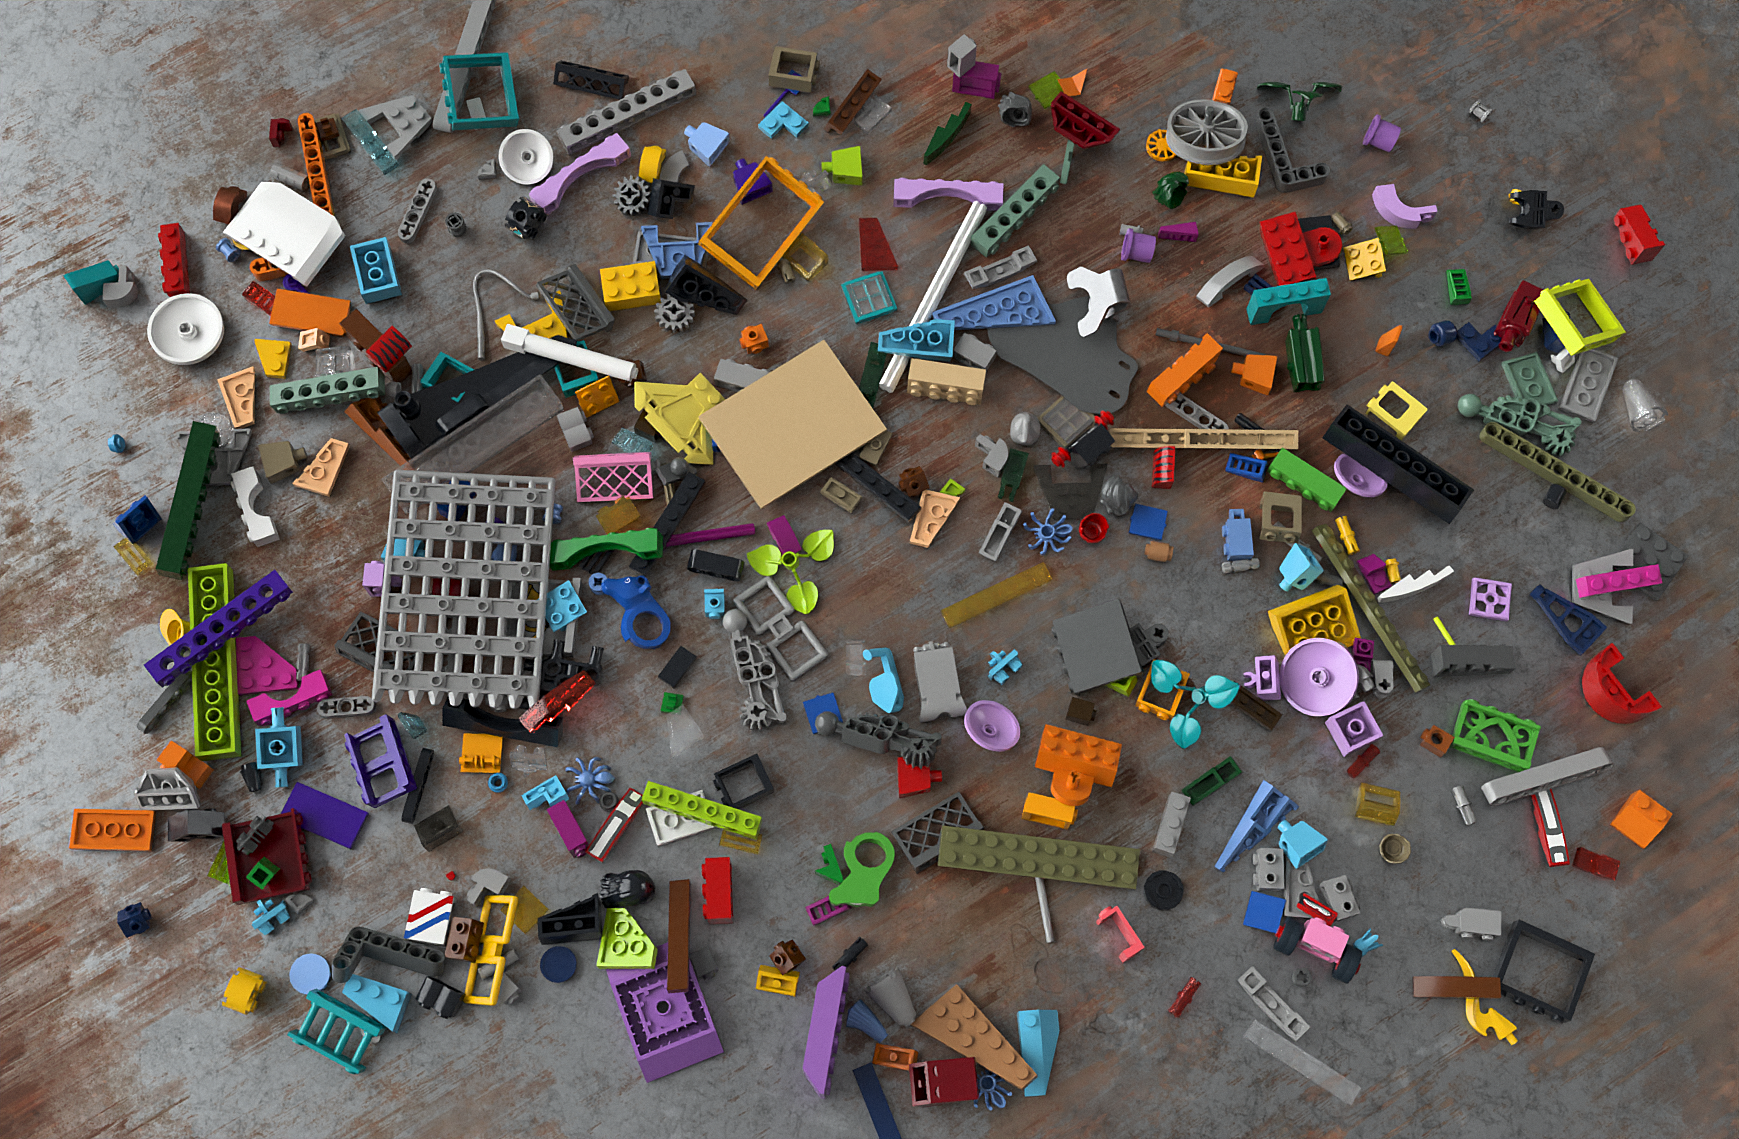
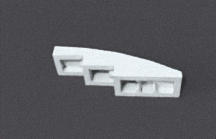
M1447 566L1435 576L1428 570L1415 580L1409 574L1382 593L1376 601L1379 604L1416 595L1445 580L1454 570Z

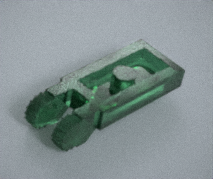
M1010 449L1000 483L999 499H1002L1005 493V486L1013 488L1009 501H1014L1029 453Z

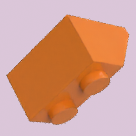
M1639 789L1629 796L1610 825L1644 849L1664 828L1673 814Z

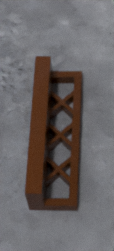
M867 69L830 118L824 130L829 132L832 128L842 135L882 79Z

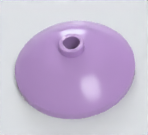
M1345 453L1340 455L1334 463L1335 474L1340 483L1356 495L1377 497L1382 495L1387 488L1388 482L1360 465V463Z
M982 700L973 703L965 713V728L970 737L981 747L991 751L1002 752L1011 749L1018 742L1020 737L1019 723L1013 713L1003 705L993 701Z

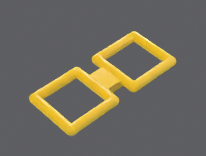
M486 895L484 898L480 922L484 923L480 943H484L482 955H477L476 963L470 964L464 992L466 995L463 999V1002L466 1004L489 1006L497 1004L506 962L505 957L501 956L503 944L510 942L518 904L517 896ZM492 903L509 904L503 936L485 935ZM479 963L497 964L490 997L472 996Z

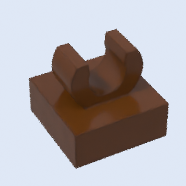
M326 117L316 123L322 141L340 136L334 118L328 119Z

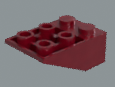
M975 1057L909 1064L912 1106L925 1108L979 1099Z

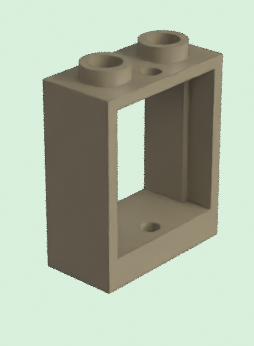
M775 46L768 75L769 86L811 92L812 85L815 86L817 80L815 71H819L820 60H817V53ZM781 61L809 64L808 76L801 77L779 73Z

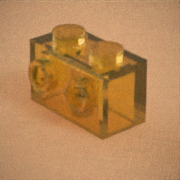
M621 496L614 501L615 505L610 508L606 505L597 511L599 514L596 515V518L607 535L617 532L641 517L629 496L627 498Z

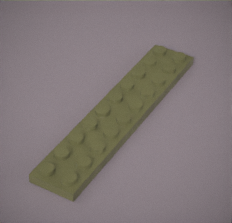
M942 826L938 866L1136 889L1140 849Z

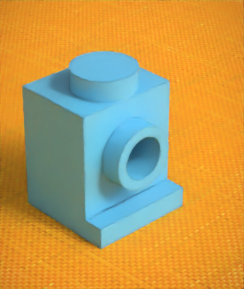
M704 589L705 616L710 619H720L721 616L725 615L724 589ZM711 602H718V604L713 606Z

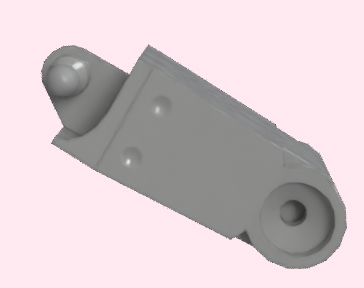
M933 641L928 642L929 644H924L923 647H915L913 649L914 669L921 702L920 723L934 721L941 716H965L967 708L960 695L953 648L950 647L948 642L939 644L938 642L933 643Z

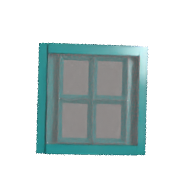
M883 271L868 274L841 284L856 324L897 311V306Z

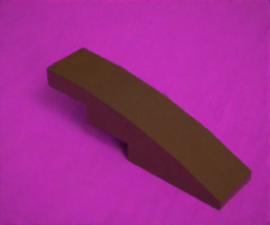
M1413 976V997L1500 999V977Z

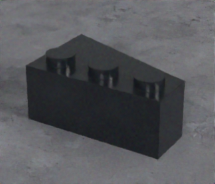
M598 893L581 902L579 900L574 905L539 917L538 938L541 944L548 945L601 939V900Z

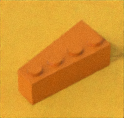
M1208 333L1205 334L1200 345L1195 343L1184 357L1180 356L1171 368L1168 367L1151 382L1146 392L1161 407L1167 403L1171 404L1176 400L1179 393L1184 394L1193 382L1195 384L1203 378V374H1209L1216 367L1214 364L1223 348Z

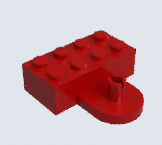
M1296 212L1260 221V234L1277 286L1316 280L1314 268L1335 261L1341 254L1342 239L1335 230L1322 227L1302 233Z

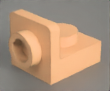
M319 328L300 332L298 349L305 352L318 348L323 352H328L330 335Z

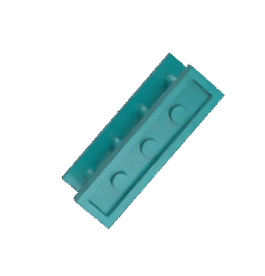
M319 989L309 991L306 999L311 1001L312 1006L300 1030L289 1031L287 1036L293 1038L292 1041L294 1043L306 1045L346 1067L345 1070L351 1074L364 1072L366 1067L360 1064V1061L372 1037L384 1034L387 1027ZM323 1007L329 1011L328 1014L330 1015L316 1040L307 1035V1032L319 1008ZM341 1017L346 1020L347 1025L335 1049H332L324 1043L336 1019ZM359 1027L364 1030L365 1034L351 1059L343 1055L342 1052L354 1028Z

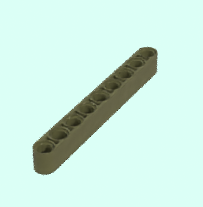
M1490 422L1480 432V439L1486 445L1549 482L1562 486L1568 493L1618 522H1625L1635 513L1636 507L1630 500L1498 423ZM1487 431H1491L1494 436L1488 434ZM1504 440L1508 441L1510 445H1506ZM1520 450L1525 451L1527 455L1522 454ZM1537 460H1541L1543 465L1539 464ZM1554 469L1558 470L1560 475L1556 474ZM1571 479L1575 480L1577 485L1573 484ZM1587 489H1590L1593 494H1590ZM1604 499H1607L1610 504H1607ZM1621 509H1624L1627 514H1624Z

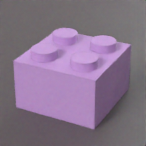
M1365 701L1329 717L1325 722L1343 757L1377 742L1383 737Z

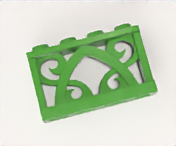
M1468 699L1461 703L1452 734L1455 738L1449 747L1521 772L1530 769L1532 755L1541 726L1537 725L1533 720H1523L1517 718V715L1513 713H1503L1498 711L1496 707H1486L1480 705L1476 700ZM1468 712L1476 713L1479 716L1478 719L1471 717L1472 723L1476 725L1474 727L1466 719ZM1464 725L1470 731L1464 738H1461L1459 736ZM1492 725H1499L1507 736L1508 741L1501 742L1492 749L1489 747L1488 738L1481 730ZM1519 729L1528 732L1529 739L1527 742L1518 743L1517 740L1524 737V735H1519ZM1478 736L1483 739V744L1476 743V739H1480ZM1503 746L1511 747L1506 748L1508 750L1507 754L1501 751ZM1519 747H1527L1524 759H1520Z

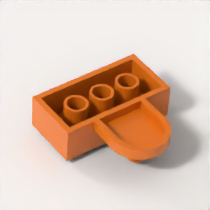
M1045 724L1035 767L1054 772L1051 793L1055 799L1065 805L1079 806L1088 801L1093 783L1112 788L1117 773L1122 744Z

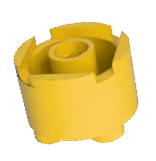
M238 967L237 971L240 972L238 975L233 974L224 993L227 1001L226 1003L222 1001V1006L247 1015L249 1012L254 1013L258 1005L256 998L259 993H263L267 982L263 980L264 977L262 975Z

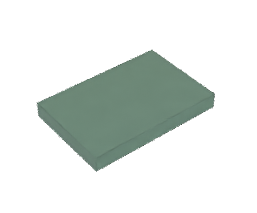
M1538 352L1502 362L1501 365L1515 396H1519V399H1535L1547 406L1558 402ZM1526 406L1528 412L1533 410L1532 407Z

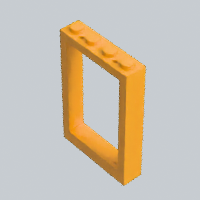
M766 156L702 236L698 245L756 290L824 201H822V197L818 193H812L807 189L808 186L803 181H797L789 170L782 169L774 158ZM766 170L810 205L811 208L758 276H756L715 244L711 238Z

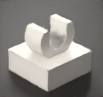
M1565 348L1557 356L1551 355V361L1556 364L1557 371L1564 373L1575 363L1574 355L1571 356Z

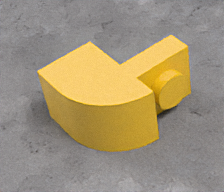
M659 146L644 147L639 167V177L642 180L653 183V178H660L661 163L666 157L665 149H661Z

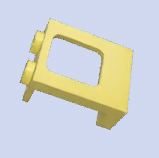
M1392 381L1388 386L1385 384L1378 392L1380 395L1377 399L1373 397L1367 404L1369 408L1365 414L1368 415L1370 412L1375 414L1397 432L1395 437L1402 441L1428 409ZM1389 391H1393L1409 404V408L1399 419L1394 418L1379 406V402Z

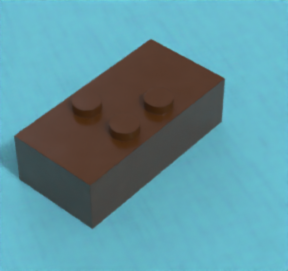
M355 309L339 324L347 338L370 361V365L378 367L368 358L366 351L383 334ZM404 355L386 373L380 369L391 382L401 383L412 374V369Z

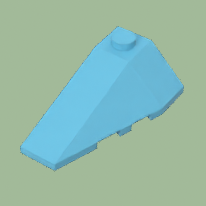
M934 319L925 323H917L908 327L879 332L878 352L950 362L953 356L955 321Z
M1018 1011L1017 1022L1021 1057L1038 1076L1024 1089L1025 1097L1046 1095L1060 1031L1058 1011Z

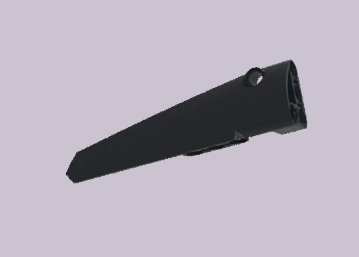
M560 335L549 338L577 346V340ZM517 352L412 394L407 391L398 392L394 398L395 402L389 403L377 413L413 461L444 438L451 439L561 363V361L529 352L525 354ZM461 393H464L459 403L451 399L452 397L458 398Z

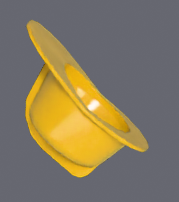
M173 609L165 610L160 619V629L169 646L190 631V622L180 619Z

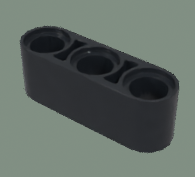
M692 549L686 569L698 574L739 582L745 562L734 557Z

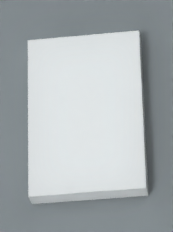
M703 790L691 793L705 799ZM654 807L646 808L658 847L715 828L714 826Z

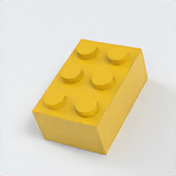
M655 261L600 269L604 302L609 311L656 305V303L661 304Z

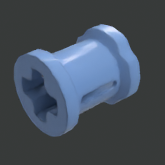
M227 238L221 239L216 245V250L222 252L228 262L235 261L241 254V251L235 248Z

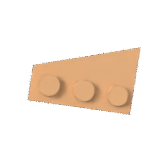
M252 366L217 379L234 428L242 429L255 424V368Z
M330 438L318 452L315 460L310 465H307L303 470V474L292 483L293 486L329 497L350 448L349 443Z
M930 490L922 491L919 503L921 510L916 515L910 544L929 548L959 502L960 497Z

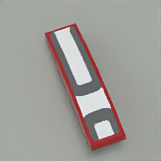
M632 788L628 789L603 823L585 853L602 863L604 862L611 849L616 846L624 831H627L643 805L641 800L642 794Z
M1552 789L1531 795L1535 807L1533 813L1539 827L1538 836L1549 867L1569 865L1570 860L1565 835Z

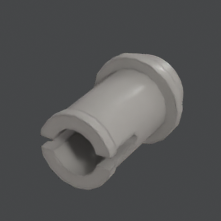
M1121 225L1120 235L1125 236L1128 228L1133 229V232L1143 234V228L1140 225L1138 227Z

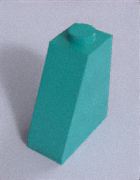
M107 260L63 276L72 290L86 305L103 295V283L118 282L119 267L117 265L113 266Z

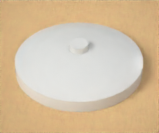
M179 294L168 298L154 310L148 323V339L155 352L167 362L177 365L195 364L208 358L219 347L224 335V320L218 308L209 299L197 294Z

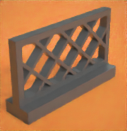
M576 264L569 266L568 270L537 282V288L573 339L579 341L600 331L608 332L612 330L615 321L614 317ZM566 277L570 285L559 283V280ZM544 286H554L555 290L554 292L548 291ZM557 287L568 290L567 296L556 293ZM570 291L578 293L580 299L569 297ZM554 298L564 300V306L556 304ZM567 301L578 304L577 310L566 307ZM580 305L588 307L590 310L589 314L578 311ZM564 312L574 314V320L567 319L564 316ZM577 315L588 318L587 323L577 322ZM590 319L597 321L600 326L588 325ZM574 326L584 328L585 331L577 334Z
M360 611L342 639H338L334 645L336 653L374 672L376 651L368 653L364 651L363 646L375 643L377 647V638L375 637L374 630H378L379 620ZM364 619L370 622L371 627L359 630L358 624ZM388 625L386 626V631H398ZM372 631L374 639L362 642L360 634ZM350 636H359V643L350 644L347 642ZM392 652L393 660L383 661L382 669L394 670L395 666L391 665L395 664L394 652ZM407 653V656L403 657V661L408 660L410 664L407 670L413 671L416 654L409 655Z
M960 792L955 793L891 831L916 874L938 862L941 831L940 834L929 832L931 822L941 824L942 826L984 830L981 822L977 820ZM958 799L962 804L960 811L949 809L951 802ZM938 810L944 811V820L932 819L934 812ZM948 813L959 815L957 824L946 822ZM961 817H970L973 823L968 826L960 825ZM921 820L927 821V830L915 829L917 822ZM904 830L910 831V840H901L898 834ZM914 832L925 835L923 844L912 842ZM928 836L939 838L938 843L935 846L926 845ZM911 846L922 848L920 855L912 858L909 853Z

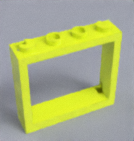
M1578 279L1573 283L1567 282L1561 287L1557 285L1552 289L1546 288L1541 291V296L1534 301L1571 356L1613 343L1626 333L1590 279L1582 281ZM1577 293L1603 332L1583 338L1556 298Z

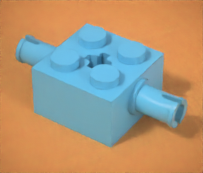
M284 707L271 708L272 726L270 728L255 729L257 769L273 768L275 770V787H288L287 769L291 766L303 765L301 726L287 727L284 725ZM280 744L283 748L281 750L276 749V745Z

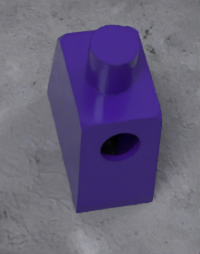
M739 159L735 163L738 169L733 171V178L737 192L759 166L756 162L748 165L745 159ZM764 172L741 200V205L773 192L772 182Z

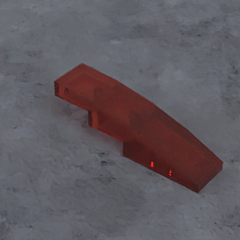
M583 670L547 693L531 706L519 720L533 734L546 720L551 722L564 709L569 711L596 682Z

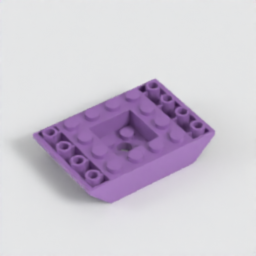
M668 942L657 946L655 969H606L637 1061L647 1083L724 1053L690 958L689 992L668 994ZM660 1002L668 1003L669 1009L667 1012H658L657 1006Z
M841 966L817 984L803 1062V1072L821 1099H825L826 1095H830L832 1083L829 1074L834 1073L835 1057H832L833 1053L837 1054L839 1041L836 1032H841L842 1014L840 1012L844 1013L846 994L843 992H848L849 973L846 972L845 966Z

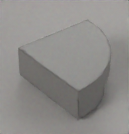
M495 159L486 161L479 168L478 179L496 178Z
M292 894L284 898L296 914L301 913L314 902L313 899L304 894Z

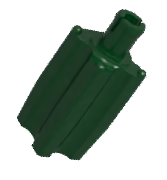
M1300 314L1292 317L1294 329L1291 328L1285 339L1288 361L1287 369L1289 370L1293 392L1305 390L1319 391L1321 384L1324 383V364L1319 328L1308 329L1307 315L1301 314L1300 318Z

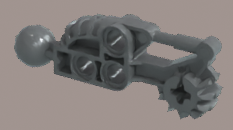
M824 711L815 720V727L823 736H830L838 732L842 734V742L878 754H885L889 750L900 751L906 765L911 764L912 768L916 766L920 769L923 766L929 767L930 763H933L935 759L936 746L941 745L942 736L940 733L935 732L931 734L909 728L908 723L900 721L896 716L890 714L881 715V717H878V714L873 716L869 715V713L863 716L858 714L857 717H848L846 723L839 722L836 714L831 711ZM911 734L914 736H918L919 738L910 739L904 736Z

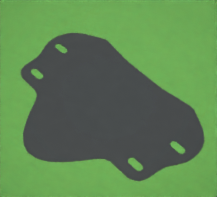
M1090 296L1075 298L1060 304L1047 303L1056 320L1055 324L988 328L989 340L1001 359L1029 372L1059 392L1078 410L1100 414L1102 410L1113 413L1125 404L1128 398L1129 385L1137 372L1138 365L1133 358L1118 348L1117 324L1114 320L1110 318L1104 320L1098 332L1088 337L1080 335L1078 322L1089 312L1088 303ZM1119 362H1125L1130 366V369L1126 370L1121 367ZM1113 390L1120 395V398L1116 399L1115 397L1109 394V391Z

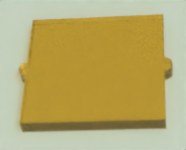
M523 886L514 895L518 897L514 924L526 934L535 924H538V918L544 916L549 909ZM505 904L500 909L506 916L509 904Z

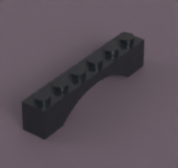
M447 697L442 708V726L558 747L563 735V717L542 714L528 719L504 718L486 712L479 707L474 708L470 705L469 700L464 698L460 705L454 707L450 704L449 697Z

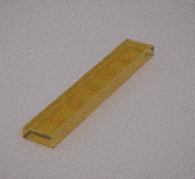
M1044 562L942 609L941 614L948 627L951 628L1051 581L1052 577Z

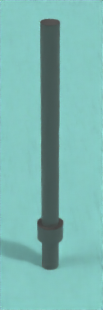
M1157 328L1155 334L1170 338L1169 340L1174 342L1178 340L1200 345L1202 338L1181 334L1176 330L1168 331ZM1218 343L1223 348L1222 351L1244 357H1246L1249 354L1266 355L1264 353Z

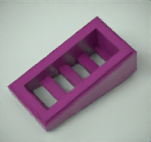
M1196 222L1161 226L1158 238L1196 242L1198 238Z
M829 896L805 908L813 926L852 909V907L844 904L840 908L838 905L834 906L836 910L833 911L829 904ZM823 904L825 905L826 910L828 912L827 915H825L823 908L821 906ZM816 907H817V909H818V911H819V914H820V916H821V918H819V919L817 918V915H816V913H815V911H814V908H816Z

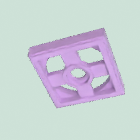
M1474 577L1471 584L1469 615L1507 622L1509 620L1512 583ZM1488 584L1485 594L1477 593L1478 587ZM1496 587L1502 590L1505 597L1498 596ZM1493 596L1494 602H1489L1487 597ZM1476 601H1482L1486 604L1485 612L1478 610L1475 605ZM1496 604L1505 605L1504 610L1500 614L1494 613V606Z

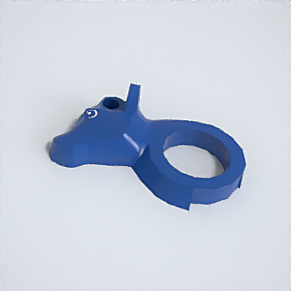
M644 575L638 577L628 576L620 579L607 578L602 582L601 589L603 593L613 597L625 609L620 627L625 642L629 640L635 646L642 649H657L666 642L670 633V619L651 595V585ZM643 613H650L656 616L662 625L661 635L654 640L639 638L633 629L634 619Z

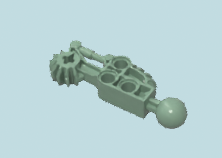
M1466 394L1458 401V409L1465 417H1473L1478 414L1484 417L1483 423H1498L1518 436H1525L1528 433L1541 436L1542 444L1548 445L1545 451L1551 449L1552 455L1558 452L1559 456H1562L1564 452L1569 453L1571 451L1570 447L1575 446V443L1572 441L1576 438L1574 430L1581 425V419L1551 411L1549 406L1539 403L1535 399H1519V396L1511 397L1506 395V397H1498L1497 401H1494L1489 407L1483 405L1480 398L1475 394ZM1526 406L1532 407L1533 413L1528 412ZM1548 415L1566 424L1551 426L1538 419ZM1502 416H1506L1509 419V423L1504 422ZM1520 423H1524L1527 429H1522Z

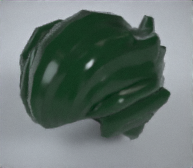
M1180 171L1171 172L1162 177L1157 182L1158 187L1152 191L1154 199L1158 200V203L1165 205L1169 209H1175L1181 205L1184 196L1188 193L1186 187L1189 184V179Z

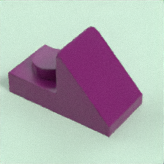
M1375 554L1356 561L1374 595L1392 587L1383 570L1386 567V563Z

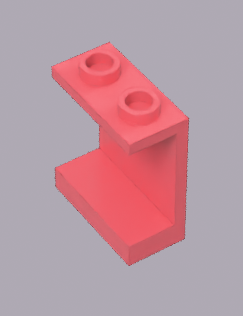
M1109 906L1098 915L1099 919L1096 921L1097 925L1112 917L1131 946L1118 956L1122 963L1145 948L1118 906L1113 909Z

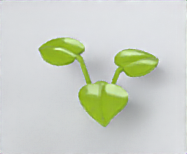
M819 530L808 535L802 544L803 550L808 554H795L788 551L781 555L780 550L776 546L763 545L747 553L748 561L753 569L763 576L775 575L778 571V565L782 564L788 570H792L798 585H793L789 588L786 598L795 610L805 615L809 614L817 604L818 589L811 581L801 583L796 572L799 566L798 558L812 556L815 561L827 560L834 551V533L832 530Z

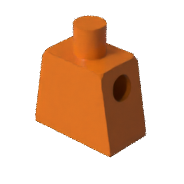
M1249 354L1246 356L1244 364L1233 362L1231 373L1241 375V386L1268 395L1272 388L1277 356Z

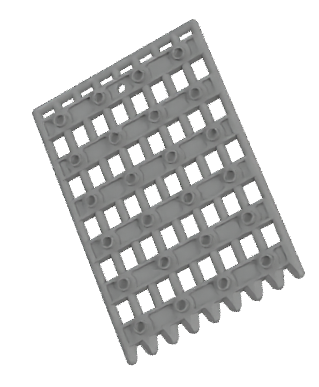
M414 470L394 471L371 698L373 702H379L384 691L388 690L390 701L393 704H398L404 692L408 691L410 702L414 705L421 702L424 692H428L430 703L434 706L440 704L444 693H448L450 704L454 707L460 705L464 694H468L469 703L474 708L478 707L484 695H487L490 706L495 709L501 705L504 696L508 697L509 705L512 709H518L524 697H527L531 709H538L556 485L554 478ZM401 478H413L412 482H401ZM420 479H432V483H420ZM451 480V484H439V481ZM459 480L471 481L470 485H459ZM478 481L490 482V486H478ZM498 482L509 483V487H497ZM517 483L528 484V488H517ZM536 484L548 485V489H536ZM476 493L477 497L472 499L470 498V494ZM398 502L410 503L409 519L397 518ZM418 503L430 504L428 520L417 519ZM437 504L449 505L448 521L436 520ZM457 505L468 506L467 522L455 521ZM476 506L488 507L487 523L475 522ZM496 507L507 508L506 524L494 523ZM515 508L526 509L525 525L514 524ZM534 509L546 510L545 526L533 525ZM395 539L407 540L405 556H393ZM414 540L426 541L425 557L413 556ZM434 541L446 542L444 558L433 557ZM453 542H465L464 559L452 558ZM473 543H485L483 560L472 559ZM492 544H504L503 561L491 560ZM512 545H524L522 562L511 561ZM531 546H543L542 563L530 562ZM391 576L403 577L402 594L390 593ZM411 577L423 578L421 594H409ZM431 578L442 579L441 595H429ZM450 579L462 580L461 596H449ZM470 580L481 581L480 597H468ZM489 581L501 582L500 598H488ZM509 582H521L519 599H508ZM528 583H540L539 600H527ZM388 614H400L398 631H386ZM407 615H419L418 632H406ZM427 616H439L438 633H426ZM447 617H459L457 634H445ZM466 618H478L477 635H465ZM486 618L498 619L497 636H485ZM506 619L518 620L516 637L505 636ZM526 620L537 621L536 638L524 637ZM384 652H396L394 670L382 669ZM404 653H416L414 671L402 670ZM424 654H436L434 671H422ZM443 655H455L454 672H442ZM463 655L475 656L474 673H462ZM483 656L495 657L494 674H482ZM503 657L515 658L513 675H501ZM523 658L534 659L533 676L521 675Z

